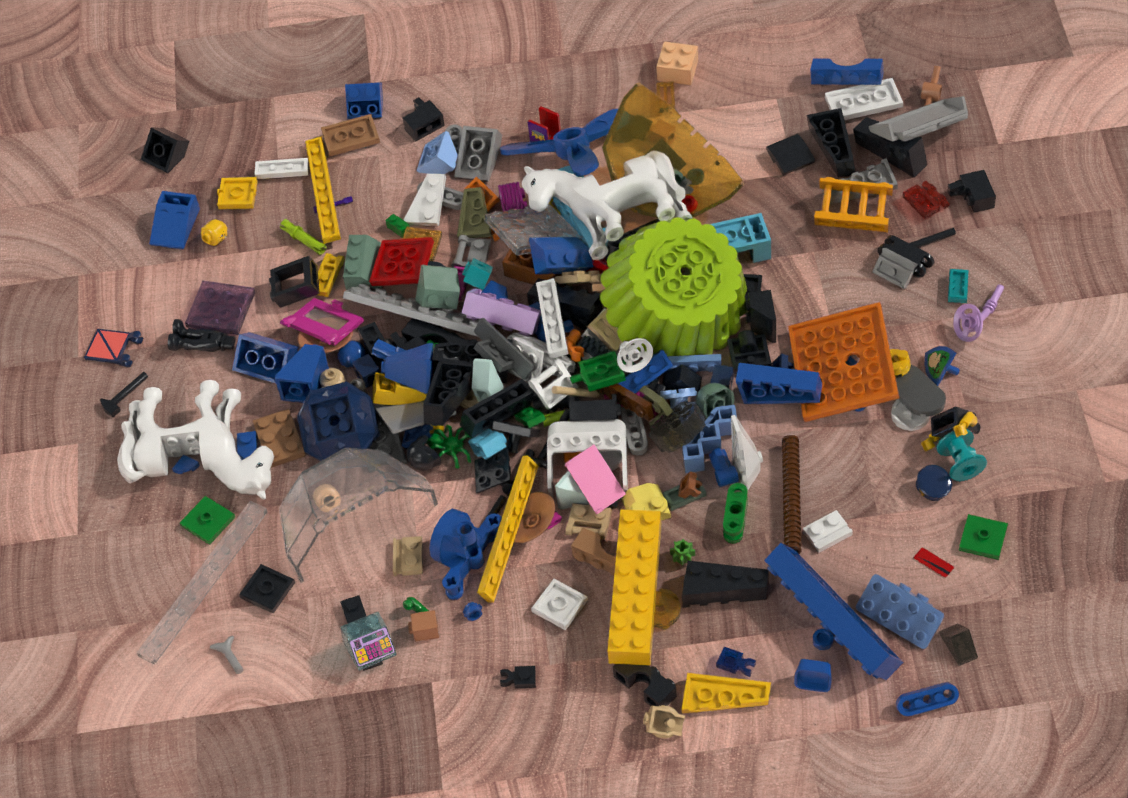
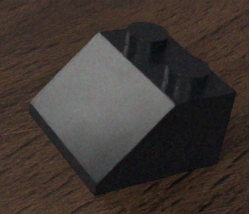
M151 127L140 160L169 173L185 157L190 141L165 128Z
M771 290L748 292V300H745L746 323H750L751 331L758 335L765 334L768 341L776 343V315Z

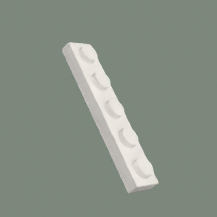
M553 278L537 282L536 286L549 357L554 358L567 355L569 353L555 280Z

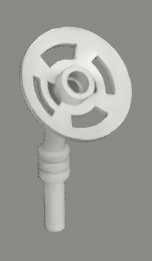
M642 338L622 342L617 356L618 366L625 372L641 370L650 362L653 355V347L649 341ZM642 343L646 345L647 351H644ZM621 357H623V360L626 362V365L622 363ZM640 357L643 358L639 363H637V364H635V365L632 364L634 361L638 360Z

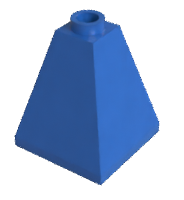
M433 343L386 357L385 362L382 361L381 373H385V378L427 394L433 379Z

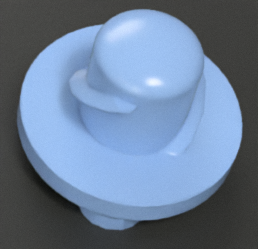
M695 387L679 389V393L676 390L660 391L662 398L669 399L670 408L673 410L671 415L675 417L688 415V397L697 395Z

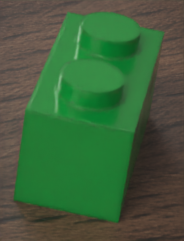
M392 214L385 220L387 228L402 238L411 232L409 224L395 214Z

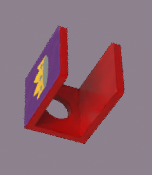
M540 106V124L532 120L527 122L530 141L554 139L553 136L561 131L559 114Z

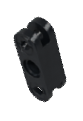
M889 235L877 249L879 256L882 254V249L887 248L916 263L917 266L914 269L913 275L917 277H923L926 274L925 267L930 268L935 263L934 258L929 253L893 235Z

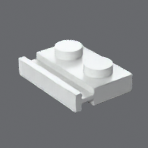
M837 510L803 528V534L813 547L815 546L818 553L853 534L852 529L848 527V524Z

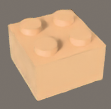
M664 42L656 66L657 81L691 85L698 63V46Z

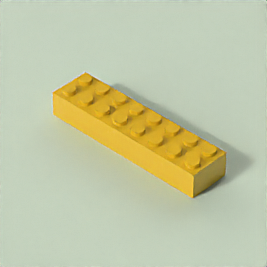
M620 510L607 650L609 664L651 665L662 525L661 511Z

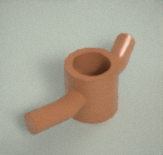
M934 66L931 82L923 83L921 99L926 100L924 106L931 104L933 101L937 102L940 100L942 85L937 84L940 66Z

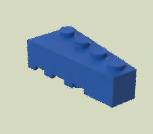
M746 363L738 364L736 384L744 404L820 403L822 381L819 372Z

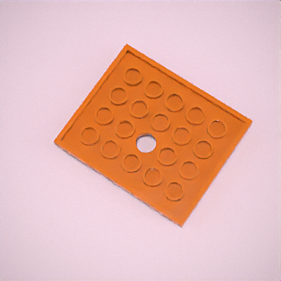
M880 302L788 326L795 370L819 372L822 381L820 403H801L805 422L900 398ZM856 355L860 358L859 362L852 366L847 365L846 361H848L849 356Z

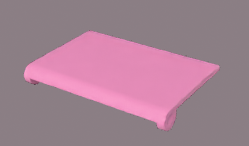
M595 444L565 463L566 468L596 514L602 512L609 505L626 495Z

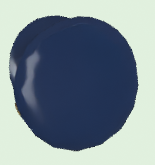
M927 465L919 471L916 487L921 496L932 501H939L951 491L952 479L944 468L937 465Z

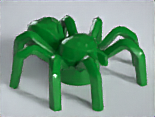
M447 424L444 432L448 433L449 431L448 438L442 430L436 429L426 444L431 449H443L438 455L441 457L446 453L452 456L455 467L459 469V461L456 456L459 452H464L468 463H471L470 454L466 449H463L464 443L462 442L467 437H471L464 431L465 435L458 439L460 432L463 430L462 427L458 428L454 437L452 427Z

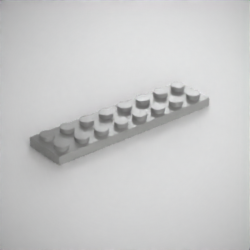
M367 284L351 287V289L344 291L343 298L477 336L474 330L480 319H469L466 317V314L453 312V309L422 307L415 301V298H403V295L398 293L389 294L384 289H371Z

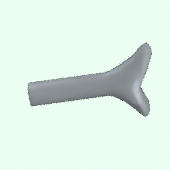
M234 636L228 637L223 643L212 644L210 648L223 653L236 674L244 671L231 651Z

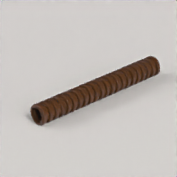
M787 435L782 438L784 544L800 554L802 552L799 438L795 435Z

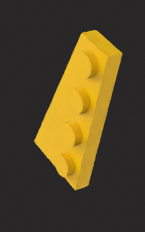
M687 673L681 709L682 714L768 705L771 682Z

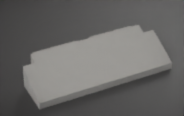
M960 96L942 99L869 126V130L892 142L898 139L905 142L967 119L968 110L965 98Z

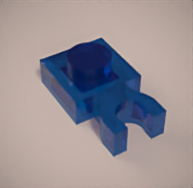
M723 647L716 662V667L733 674H736L737 670H739L748 677L751 676L752 670L746 667L752 666L755 668L756 660L751 658L744 659L743 653L727 647Z

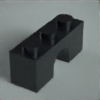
M615 664L613 666L614 677L628 689L637 682L649 684L643 692L644 701L650 706H668L677 697L675 683L669 678H664L654 666Z

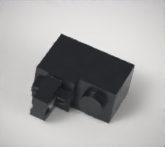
M419 97L413 100L415 111L402 118L405 131L415 142L445 126L441 111L430 100L424 102Z
M985 170L962 174L959 176V180L947 186L949 196H963L967 205L971 206L973 213L995 208L996 195Z

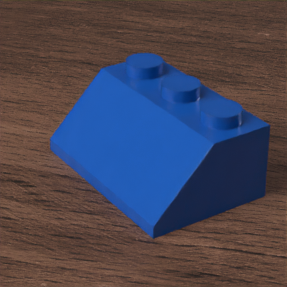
M577 237L529 238L535 274H562V272L587 271L593 267L589 248Z
M250 332L239 334L232 371L276 383V374L298 352V346Z

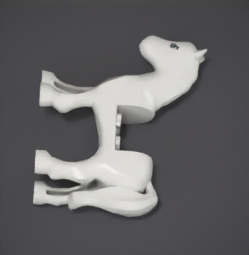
M651 151L645 156L643 155L624 162L625 177L601 186L591 174L585 177H577L572 173L558 169L535 171L529 166L524 167L527 175L522 181V187L528 194L529 207L542 212L547 208L548 203L553 197H556L570 207L573 214L587 226L591 233L593 244L589 249V253L593 260L603 259L607 255L608 248L605 245L607 241H616L623 236L624 230L620 224V212L644 203L655 202L658 203L656 215L660 221L671 220L674 215L675 218L679 217L685 221L693 218L687 211L686 205L681 202L685 198V189L677 184L669 157L659 151ZM604 220L607 222L605 232L601 227V222Z
M205 380L200 384V394L195 397V403L201 412L202 418L180 427L168 429L159 427L153 418L156 405L162 400V391L156 387L145 389L142 401L135 400L129 404V420L121 424L124 439L119 449L117 461L121 475L128 483H133L144 476L160 477L168 475V457L200 454L204 470L213 471L215 476L229 489L241 494H257L262 500H265V490L271 484L270 468L274 460V454L267 446H260L249 457L243 460L240 459L236 452L233 435L230 432V416L234 407L240 403L241 392L237 389L225 390L222 395L223 401L216 407V416L211 408V401L218 394L219 384L213 380Z

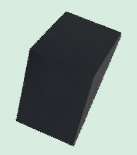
M682 364L664 374L662 385L666 386V391L676 390L677 393H679V389L695 387V391L698 394L701 389L702 377Z

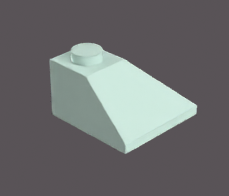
M567 471L555 485L558 508H572L573 503L589 505L572 475Z

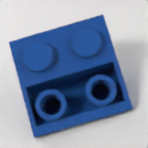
M382 82L345 84L347 119H354L369 114L372 115V118L382 117Z

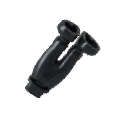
M175 319L172 327L173 334L168 336V349L176 351L184 348V350L208 352L220 349L221 351H225V349L233 350L236 337L228 336V333L212 329H186L182 320Z

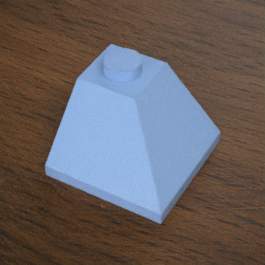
M445 131L425 144L416 170L417 172L446 174L455 169L458 155L449 132Z

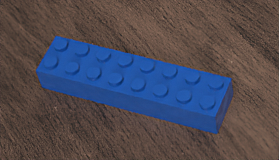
M780 543L764 560L769 565L767 569L774 576L778 575L782 579L780 581L786 589H791L795 593L793 596L796 600L809 607L807 611L814 618L818 617L822 621L820 625L826 631H831L836 635L834 637L835 641L842 647L845 646L849 649L847 653L855 661L858 660L863 664L861 668L868 675H873L876 679L880 677L887 680L904 663L797 551Z

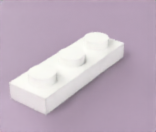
M308 158L256 161L255 177L257 179L308 176Z

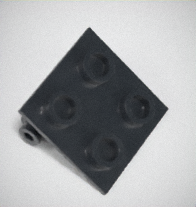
M508 447L488 459L479 458L474 460L476 493L498 485L503 487V485L512 482L510 479L511 467L509 465Z

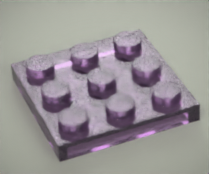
M202 280L186 319V327L212 329L223 333L239 335L255 295V289Z

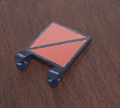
M97 329L84 358L85 360L117 363L125 367H131L133 361L130 360V355L123 354L129 341L141 344L144 338L140 337V331L130 333Z

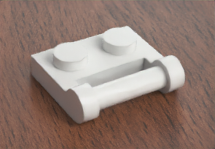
M559 359L555 360L552 363L553 365L539 376L528 381L529 386L536 392L546 409L552 408L567 396L553 394V386L578 388L576 383L571 384V375ZM558 371L560 373V376L546 387H541L540 384Z

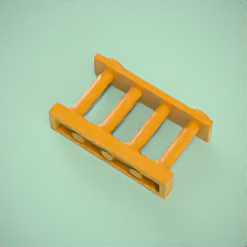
M832 177L820 178L819 185L820 189H824L822 210L815 211V225L888 232L889 218L884 217L886 195H893V185L886 182L870 183L838 180ZM832 190L843 191L840 212L838 213L829 211ZM850 192L861 193L859 210L856 215L847 213ZM868 194L879 195L877 215L875 217L865 215Z

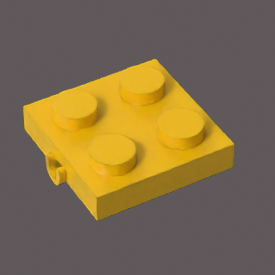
M221 178L220 189H217V195L219 196L218 209H254L257 178Z

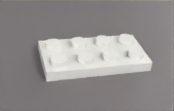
M893 78L882 80L881 85H858L825 93V100L829 109L842 108L844 120L903 107L902 98Z

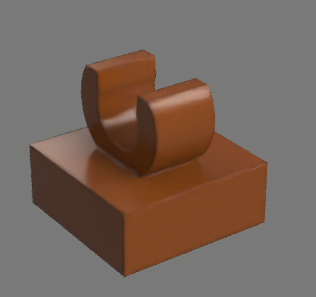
M690 471L681 479L679 497L686 499L689 495L698 497L701 494V491L696 490V488L702 486V482L696 480V473Z

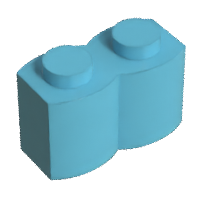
M487 429L468 441L474 454L484 459L490 458L507 447L505 444L507 440L503 433L495 430L492 431L491 429Z

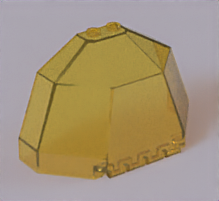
M640 82L636 83L623 97L602 146L611 181L625 177L624 162L643 155L645 156L651 151H659L669 157L674 169H677L686 179L692 181L689 186L694 191L691 194H685V196L691 195L698 202L695 211L690 213L693 218L730 200L742 188L745 182L727 159L722 155H717L719 151L711 143L705 148L704 145L707 143V140L698 131L692 136L690 133L695 128L689 122L683 119L679 123L678 120L681 118V115L674 108L670 110V105ZM649 202L630 208L635 213L639 212L642 215L658 218L656 215L658 203Z

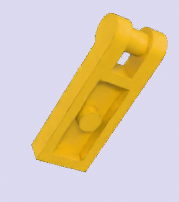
M330 253L325 254L318 270L320 293L318 296L329 297L338 273L344 265V256L338 255L336 257Z

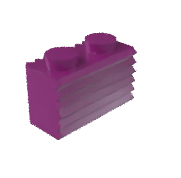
M519 182L498 185L504 221L526 218L525 212H528L527 201H523L525 192L524 188H520Z

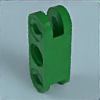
M734 483L729 487L726 499L723 538L731 544L740 542L744 534L748 506V489L741 483Z

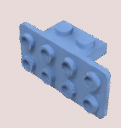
M873 575L859 599L856 609L921 649H926L944 619V613L932 607L933 605L928 602V597L920 593L915 595L910 592L912 588L903 583H900V585L894 584L880 575Z

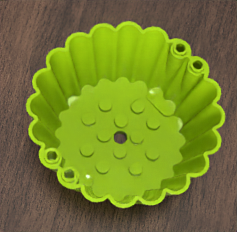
M676 217L668 221H659L642 227L636 234L622 239L619 244V250L612 252L608 256L607 265L609 268L601 275V283L605 289L600 294V300L604 307L608 308L606 312L608 323L618 328L617 335L622 342H629L637 338L646 339L653 347V355L661 349L667 356L710 355L713 353V349H724L728 345L729 335H734L740 330V317L746 312L745 294L747 292V285L736 249L729 246L728 238L724 234L716 233L714 226L710 224L702 225L699 220L693 218L685 221L682 218ZM683 267L688 268L690 275H682L680 269ZM642 343L644 351H647L646 345Z

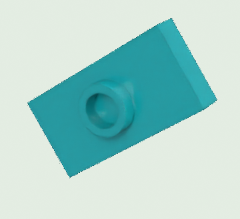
M950 269L948 302L967 303L969 270Z

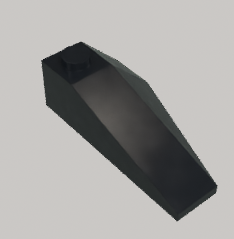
M473 339L466 343L456 341L435 344L432 362L437 364L439 361L473 364L475 358H485L474 349L476 343L480 341ZM509 369L500 373L497 371L502 383L507 384Z

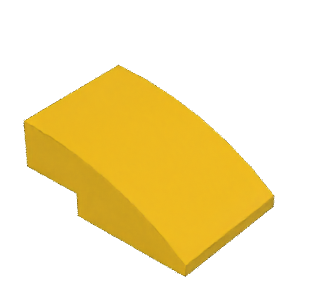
M375 373L372 385L374 404H410L424 401L427 394L385 378V374Z

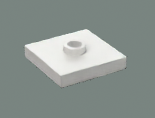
M553 579L533 605L531 611L566 630L588 601V596Z

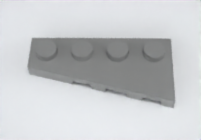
M887 158L881 160V163L876 166L874 164L868 166L865 171L860 173L857 171L847 179H840L870 183L886 182L893 185V190L898 188ZM831 191L830 205L841 202L843 191ZM850 192L849 200L860 198L861 193Z

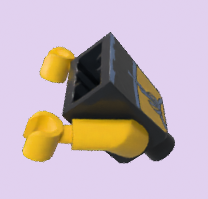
M955 406L931 417L932 432L929 438L921 442L924 451L927 452L934 448L935 444L933 442H936L940 437L942 438L952 431L955 432L956 437L968 434L966 429L970 430L973 434H978L981 426L977 423L976 414Z

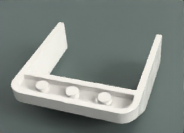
M618 419L554 422L549 426L547 437L548 493L551 497H553V454L583 452L593 444H595L598 451H620L622 453L624 492L628 490L626 425L623 421Z

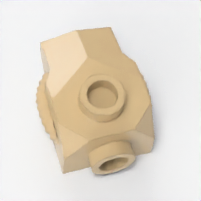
M651 706L649 712H645L643 724L646 725V732L652 733L659 738L668 739L673 735L682 736L685 715L678 714L674 708L669 706Z

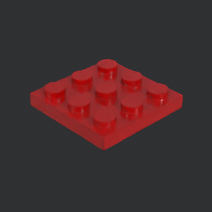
M433 238L382 240L369 280L371 286L418 284L421 265H428L434 245Z

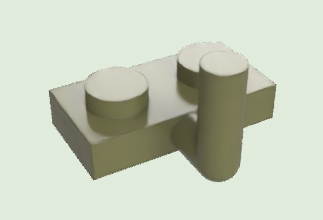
M644 385L639 390L643 395L642 398L652 403L653 409L658 413L648 423L654 429L673 410L664 398Z

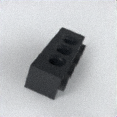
M521 379L464 410L460 426L473 438L493 427L494 421L502 422L530 406L534 390Z

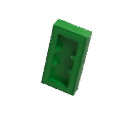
M531 406L514 414L515 419L528 428H532L546 420L542 412Z

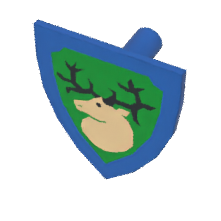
M938 346L925 352L926 374L937 386H939L946 371L954 375H958L960 371L959 368L950 365L957 353L946 346Z

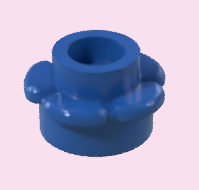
M474 602L468 603L463 609L464 617L469 621L479 619L482 616V606Z

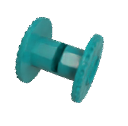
M966 429L968 434L956 437L954 431L948 433L939 440L936 446L937 452L940 455L953 457L955 464L951 467L949 475L954 481L960 482L972 479L982 473L987 465L985 456L976 454L975 448L970 447L974 440V435L968 429Z

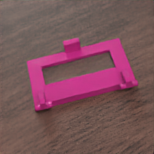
M313 298L295 314L283 318L280 324L292 327L318 338L326 344L335 346L362 324L364 320L360 316L343 310V302L334 299L331 301V305Z

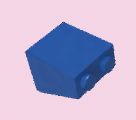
M305 344L276 374L275 381L281 400L304 403L310 391L321 388L320 375L324 370L329 369L323 346Z

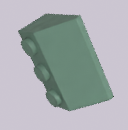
M349 235L343 274L346 290L359 286V284H367L371 289L375 290L377 288L383 289V286H371L369 282L381 242L369 235Z

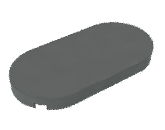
M911 365L907 374L903 376L902 374L896 375L900 397L898 400L909 411L921 416L920 414L934 416L943 411L946 404L945 393L919 368Z

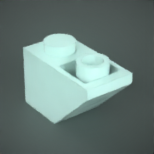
M475 358L473 361L472 390L477 401L481 402L501 391L504 386L492 360Z

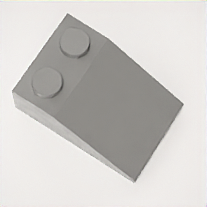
M463 126L454 177L473 180L477 176L481 181H489L500 152L502 134L497 129Z

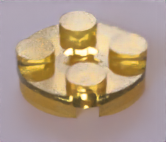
M658 589L659 591H656L654 627L666 630L679 619L681 605L679 598L674 592L667 589ZM664 606V611H657L656 607Z

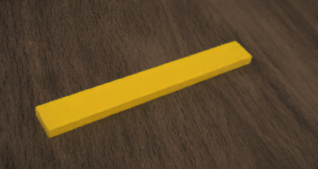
M322 136L306 140L305 144L322 241L325 244L341 240Z
M528 455L522 456L477 591L488 603H494L539 467Z

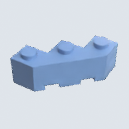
M735 405L715 407L710 412L711 415L706 420H703L694 430V434L682 443L685 473L705 471L704 454H710L714 449L721 448V436L731 435V416L735 415L737 417Z

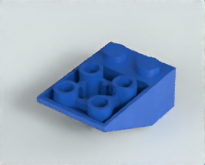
M168 191L161 192L156 204L150 245L184 249L200 210L196 195Z

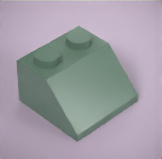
M421 265L415 301L422 307L457 310L460 294L457 268Z

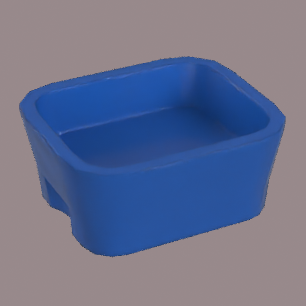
M801 659L795 671V686L804 690L830 691L832 680L831 665L828 662Z

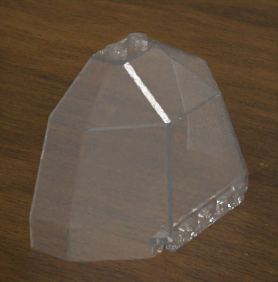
M343 448L302 471L279 506L285 553L291 569L300 583L304 582L299 569L301 563L318 535L324 532L327 525L338 520L336 514L339 513L343 517L356 509L355 503L361 507L373 500L371 495L373 493L378 497L385 492H395L398 489L422 491L426 493L433 505L436 506L438 505L436 495L427 479L382 450Z

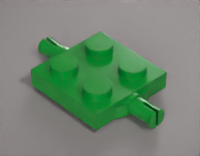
M615 351L578 362L580 374L570 377L571 384L583 381L587 385L589 392L626 381L623 370L618 366Z

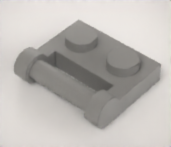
M466 235L459 236V245L456 257L452 261V268L454 266L465 267L467 262H472L473 258L483 263L487 262L491 240L469 238ZM469 246L467 262H463L465 247Z

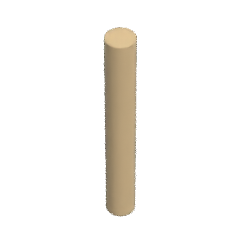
M552 387L553 394L598 398L600 395L596 390L589 392L588 389Z

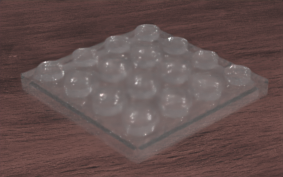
M550 204L542 212L526 206L524 209H509L508 211H495L485 214L484 221L516 255L531 253L529 238L577 237L581 241L583 240V237L578 235L577 231Z

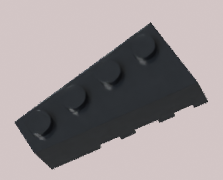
M842 108L806 115L809 130L837 177H845L855 173L854 159Z
M868 117L864 118L853 129L857 144L882 159L887 158L890 164L915 178L927 166L922 137H916L905 142L900 139L892 142L870 132L869 126L879 123V121Z

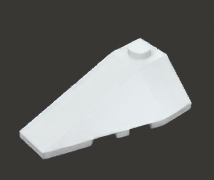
M732 415V462L737 470L740 483L744 484L749 490L760 472V463L763 462V457L760 451L757 452L755 444L737 417Z

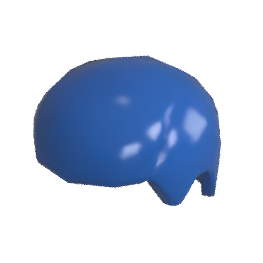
M349 341L339 349L337 358L341 365L348 368L353 367L352 362L368 353L361 343Z

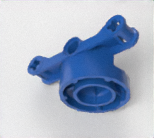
M452 508L446 511L436 524L430 541V556L434 561L451 568L442 580V585L446 589V596L450 600H457L463 596V580L471 569H479L484 565L485 559L482 552L489 543L495 540L502 519L499 514L488 515L481 526L477 528L474 527L467 513Z

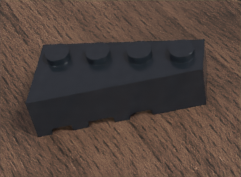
M538 278L528 291V305L539 302L536 283L545 281V279ZM555 282L562 320H571L574 325L582 330H586L588 325L603 310L600 300L601 293L595 292L592 295L588 294V290L581 289L576 291L572 286L560 287Z
M438 362L423 404L424 424L443 426L472 390L473 364Z
M687 561L682 591V608L695 604L707 606L708 603L716 602L728 604L729 601L737 600L739 602L766 600L769 586V570Z

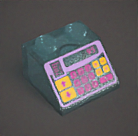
M379 612L340 626L343 643L359 671L397 655L387 626Z

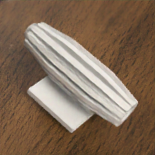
M513 333L507 337V339L513 340L512 345L534 364V368L525 381L528 382L531 378L539 376L541 371L547 370L557 359L563 363L568 372H575V362L566 355L550 358L546 343L519 333ZM512 368L509 369V372H510V373H512V374H514L515 376H517V377L523 379V378H522L519 374H517ZM557 371L553 375L559 377L560 373Z

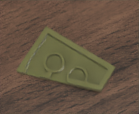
M481 187L464 189L457 231L458 238L460 235H466L469 238L492 237L484 192Z

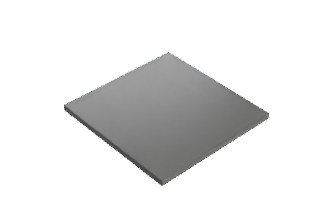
M424 401L403 405L374 404V409L393 434L424 425Z

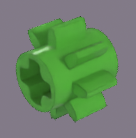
M684 539L678 542L674 541V548H670L673 562L677 561L683 565L687 561H692L691 556H695L692 542L688 543Z

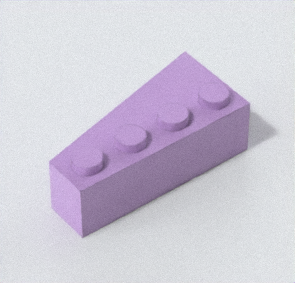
M478 288L467 291L462 309V314H466L467 318L472 320L485 318L493 326L495 324L502 325V329L508 331L515 329L524 336L537 333L541 310L519 303L515 306L512 300L506 298L498 300L495 294H481L482 290Z

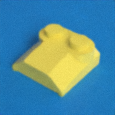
M646 483L630 488L622 498L625 510L661 511V521L671 518L667 500L664 498L658 484Z

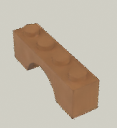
M582 528L571 545L572 556L580 562H587L596 569H603L614 576L616 556L610 555L603 550L599 534Z

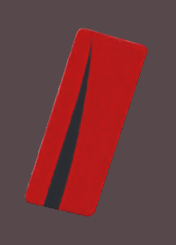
M923 547L914 556L915 560L944 578L954 569V566Z

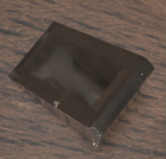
M957 623L939 631L940 636L959 666L978 658L968 628Z

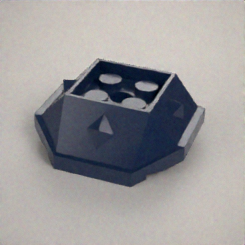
M347 381L310 391L297 415L304 452L326 465L363 456L374 440L380 435L371 396ZM340 419L337 425L332 426L333 420Z

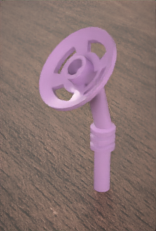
M997 285L991 298L985 303L982 312L973 304H963L957 309L953 325L959 339L965 342H972L979 337L983 328V321L994 312L998 305L997 301L1004 290L1003 285ZM972 309V313L967 315L964 313L965 310ZM960 319H962L961 324H962L963 331H962L961 326H960ZM976 331L974 336L968 337L969 332Z

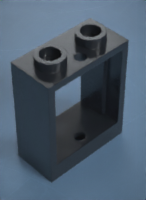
M310 256L270 270V297L280 308L320 294L318 265ZM304 273V283L282 290L281 281Z

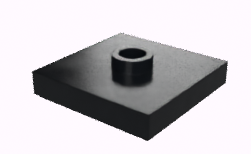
M260 564L239 596L241 599L274 614L295 584V580Z

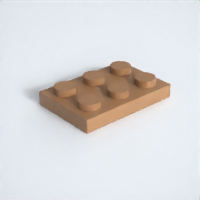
M371 114L321 127L329 156L380 143Z
M289 409L253 420L261 446H267L273 451L274 460L271 468L306 456Z

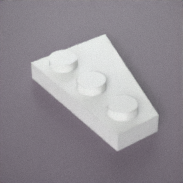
M427 173L404 218L405 222L409 225L439 226L446 182L445 174Z

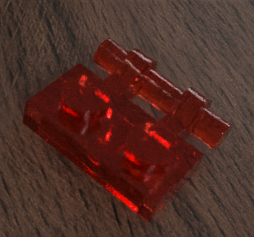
M928 181L922 183L923 188L917 184L903 192V198L924 219L939 212L940 206L946 209L950 205L947 198L936 190L937 188Z

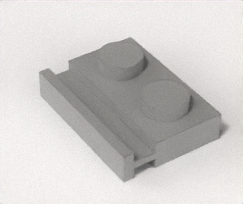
M883 248L882 254L879 256L872 273L906 289L917 264L887 248Z

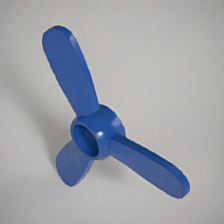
M612 109L593 119L582 128L571 127L559 131L553 136L554 139L510 143L500 147L502 155L554 152L562 160H568L576 176H584L592 173L599 167V161L590 149V142L629 122V112L624 109Z

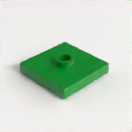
M204 496L180 522V526L210 545L235 519V514L207 496Z
M968 514L959 551L999 560L1008 523Z

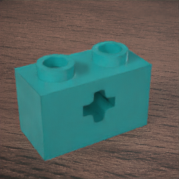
M473 258L472 262H467L462 273L465 276L463 282L484 290L493 267Z

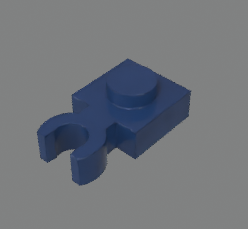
M424 424L422 427L417 426L406 430L402 446L407 450L419 436L426 435L428 439L431 438L432 435L429 431L433 430L434 427Z

